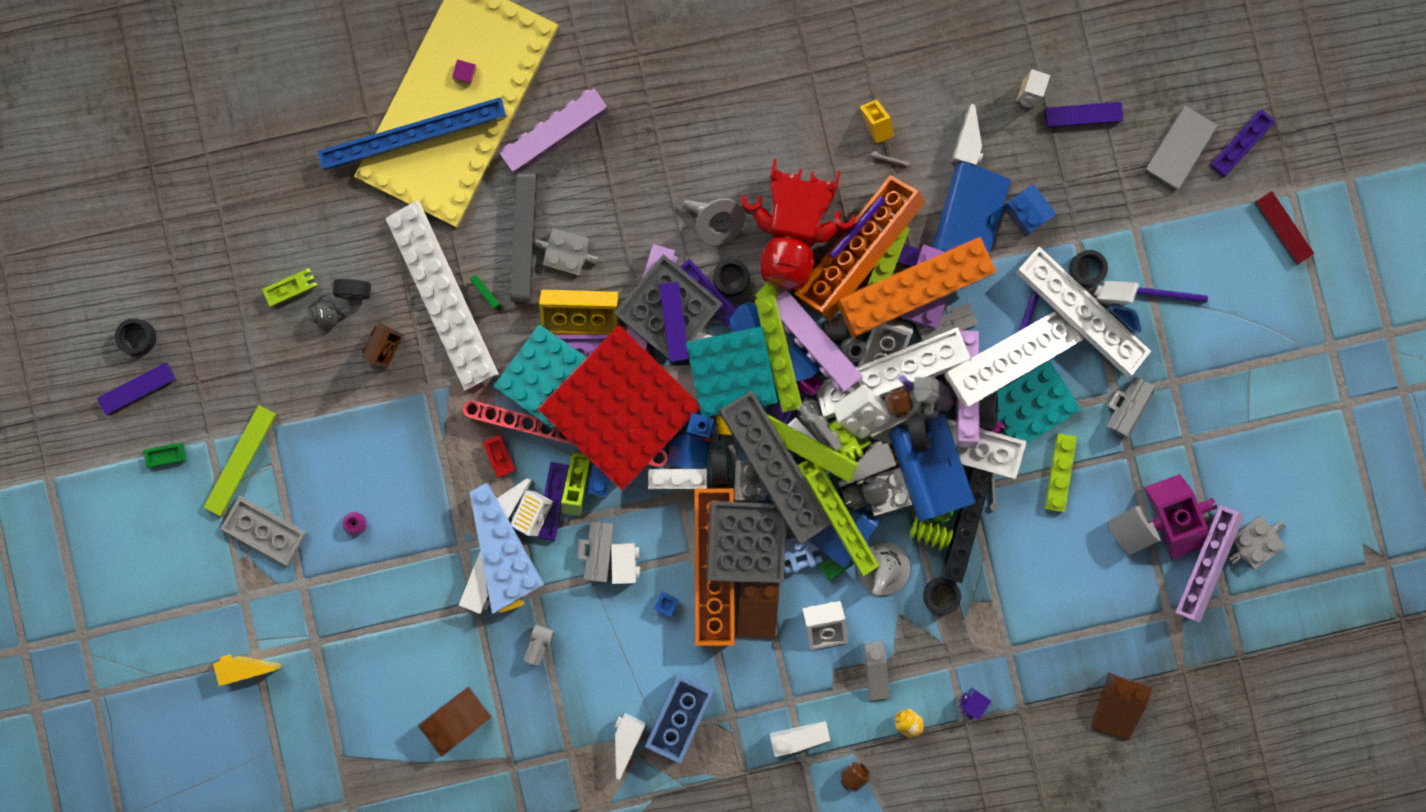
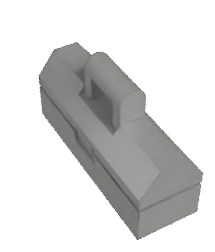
M946 302L943 311H946L947 315L941 317L936 330L915 323L914 326L919 341H925L957 327L959 330H966L976 326L978 322L970 304L968 303L951 310L948 302Z
M914 378L913 394L917 401L925 404V414L937 418L939 412H948L953 407L954 389L934 378Z
M1134 377L1125 393L1116 390L1107 406L1115 412L1106 428L1128 440L1156 391L1155 385ZM1123 398L1124 401L1122 405L1120 406V408L1117 407L1119 400Z
M591 521L589 539H579L577 559L586 560L584 579L601 582L608 581L615 523ZM586 544L591 545L589 556L585 555Z

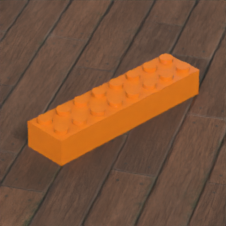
M891 175L856 217L855 224L880 196L886 200L885 203L837 258L834 259L830 256V253L847 234L843 233L811 273L808 283L795 293L805 306L829 322L839 311L836 304L837 301L852 294L926 203L918 190Z
M978 237L839 299L836 304L852 338L991 277L997 271L981 237Z
M695 489V646L734 645V581L706 580L710 501L734 502V489Z

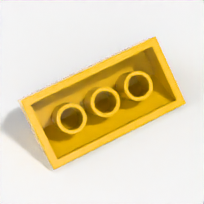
M541 290L539 301L541 326L553 334L609 335L618 326V317L614 315V312L619 308L618 292Z

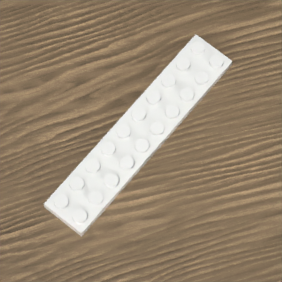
M415 201L387 217L386 221L464 391L498 375L499 373L420 202Z

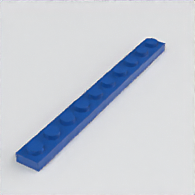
M499 97L317 152L321 167L326 171L506 118L507 115L502 98Z

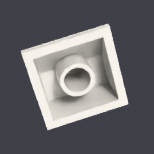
M841 601L803 608L810 650L848 643L846 621Z

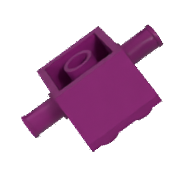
M1181 474L1143 487L1155 516V520L1147 523H1153L1156 531L1160 530L1170 558L1175 559L1202 549L1208 535V528L1202 514L1217 509V505H1213L1216 503L1215 500L1210 498L1198 503L1193 490Z

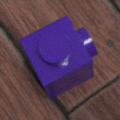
M972 687L968 694L964 693L961 697L959 707L963 709V715L971 720L974 717L979 721L992 701Z

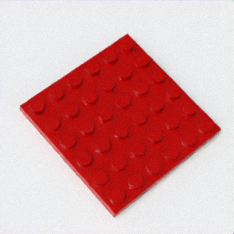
M618 325L537 410L623 491L690 420L691 414H695L700 409V406L645 349Z

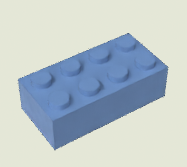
M679 672L646 741L645 747L681 764L714 693V688Z

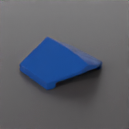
M750 302L740 305L728 319L732 332L761 326L757 306Z
M1115 304L1105 308L1133 335L1139 334L1142 331L1139 316L1135 310Z
M794 345L789 349L796 382L812 378L819 371V364L811 362L806 356L808 352L804 347L800 349L797 345Z
M684 433L673 437L670 441L667 464L682 469H705L709 444L694 434Z

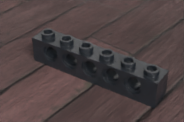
M974 467L969 469L967 480L975 504L958 509L952 538L948 545L940 574L942 578L963 583L993 474L991 472Z

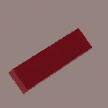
M1273 191L1268 192L1254 202L1296 265L1315 254Z

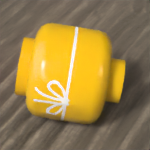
M905 709L899 711L895 716V728L904 736L913 738L918 737L924 729L923 719L913 710Z

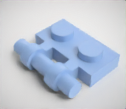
M794 537L785 541V561L790 560L791 565L784 567L786 574L791 572L797 573L800 572V569L809 566L812 568L816 564L823 562L821 555L815 557L812 555L813 551L819 549L808 540L798 544ZM806 554V560L796 562L795 557Z

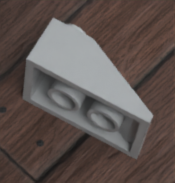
M880 441L868 445L869 449L862 453L863 457H859L855 461L859 465L852 481L848 482L840 478L836 482L837 486H844L895 466L896 463L888 443L882 444Z

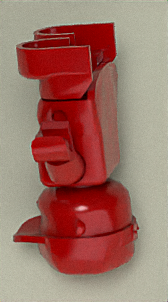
M774 159L770 175L773 214L771 215L765 208H762L763 201L761 195L757 196L758 202L755 205L747 204V197L742 196L743 210L747 214L753 215L760 230L771 234L772 240L768 242L766 248L762 251L760 262L761 276L768 285L782 290L802 289L808 283L815 263L810 247L814 246L815 243H826L838 231L847 233L855 225L856 217H851V221L848 223H842L839 220L842 214L840 210L836 212L834 222L828 221L820 225L832 201L836 198L841 171L837 172L836 181L833 182L816 178L813 171L811 172L810 181L801 180L802 169H799L798 174L783 173L777 169V159Z

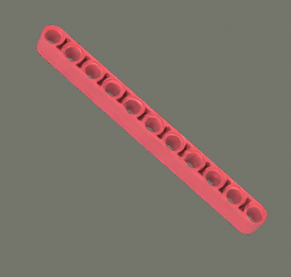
M468 401L463 406V412L469 418L574 445L568 439H563L561 432L557 428L556 430L552 429L550 434H544L542 429L545 423L537 417L476 401ZM475 404L478 408L477 413L471 415L469 407ZM494 409L496 417L490 420L487 417V413L489 410ZM509 414H513L515 417V421L511 425L506 423V417ZM527 419L533 421V427L529 430L524 427V422ZM660 450L659 453H662L664 456L663 462L657 464L652 459L648 464L658 467L663 466L667 462V454Z

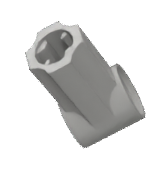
M538 624L535 625L524 661L532 665H540L546 647L549 646L552 639L553 630Z

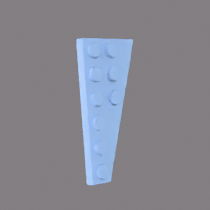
M485 483L471 491L470 497L493 614L541 587L544 583L490 485Z

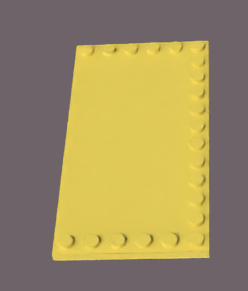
M444 0L376 134L499 97L502 98L507 117L363 159L354 177L405 203L411 204L419 201L424 212L458 228L559 27L558 24L509 0ZM457 59L476 64L477 67L472 84L452 78Z

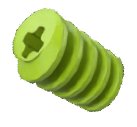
M917 516L914 518L910 529L911 540L915 535L917 536V542L924 538V545H927L929 541H931L932 548L939 544V551L943 547L947 548L953 534L952 529L947 531L944 526L939 530V524H934L932 527L931 521H927L926 524L925 520L919 522Z

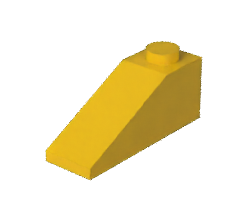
M231 654L219 657L220 661L213 663L219 686L281 668L279 663L243 656L231 657Z

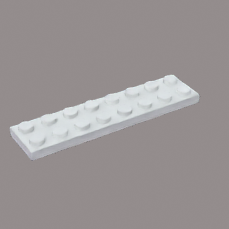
M1040 247L1015 272L1127 378L1134 374L1151 352Z
M1055 311L973 357L970 362H965L945 374V377L964 407L967 408L1085 338Z
M957 327L857 367L856 369L863 378L845 394L843 391L838 392L832 385L834 381L831 378L823 381L824 383L816 394L823 415L827 420L836 416L833 405L862 385H865L880 398H883L892 389H906L898 380V377L902 374L914 384L915 377L933 378L949 372L965 362H970L971 359Z
M923 412L919 414L924 415L926 421L933 418ZM947 419L956 445V422ZM908 420L899 425H902L903 428L908 427ZM979 428L977 447L957 448L963 465L1016 479L1026 441ZM891 429L875 437H872L870 434L867 436L892 444L889 432H892Z

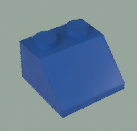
M1034 184L1003 206L1025 237L1056 215V212Z

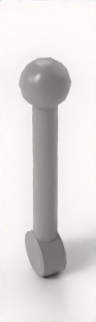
M876 151L871 153L873 159L880 158L905 167H909L910 164L908 161L880 155Z
M995 473L992 474L991 504L989 505V508L993 511L998 508L995 503Z

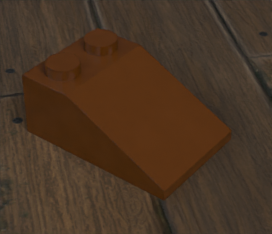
M378 323L371 331L372 338L370 342L366 343L362 350V358L374 365L388 368L404 334Z
M740 581L737 636L775 639L780 583Z
M1108 672L1091 728L1129 740L1147 706L1152 688Z
M468 686L425 719L418 727L442 757L492 716Z

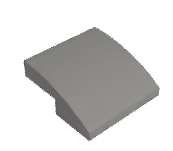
M1140 506L1133 507L1106 522L1115 539L1129 555L1161 540L1153 523H1147Z

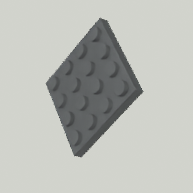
M663 254L614 312V315L669 359L659 284L679 282L686 341H692L723 303Z
M710 501L706 580L784 583L786 523L774 504Z

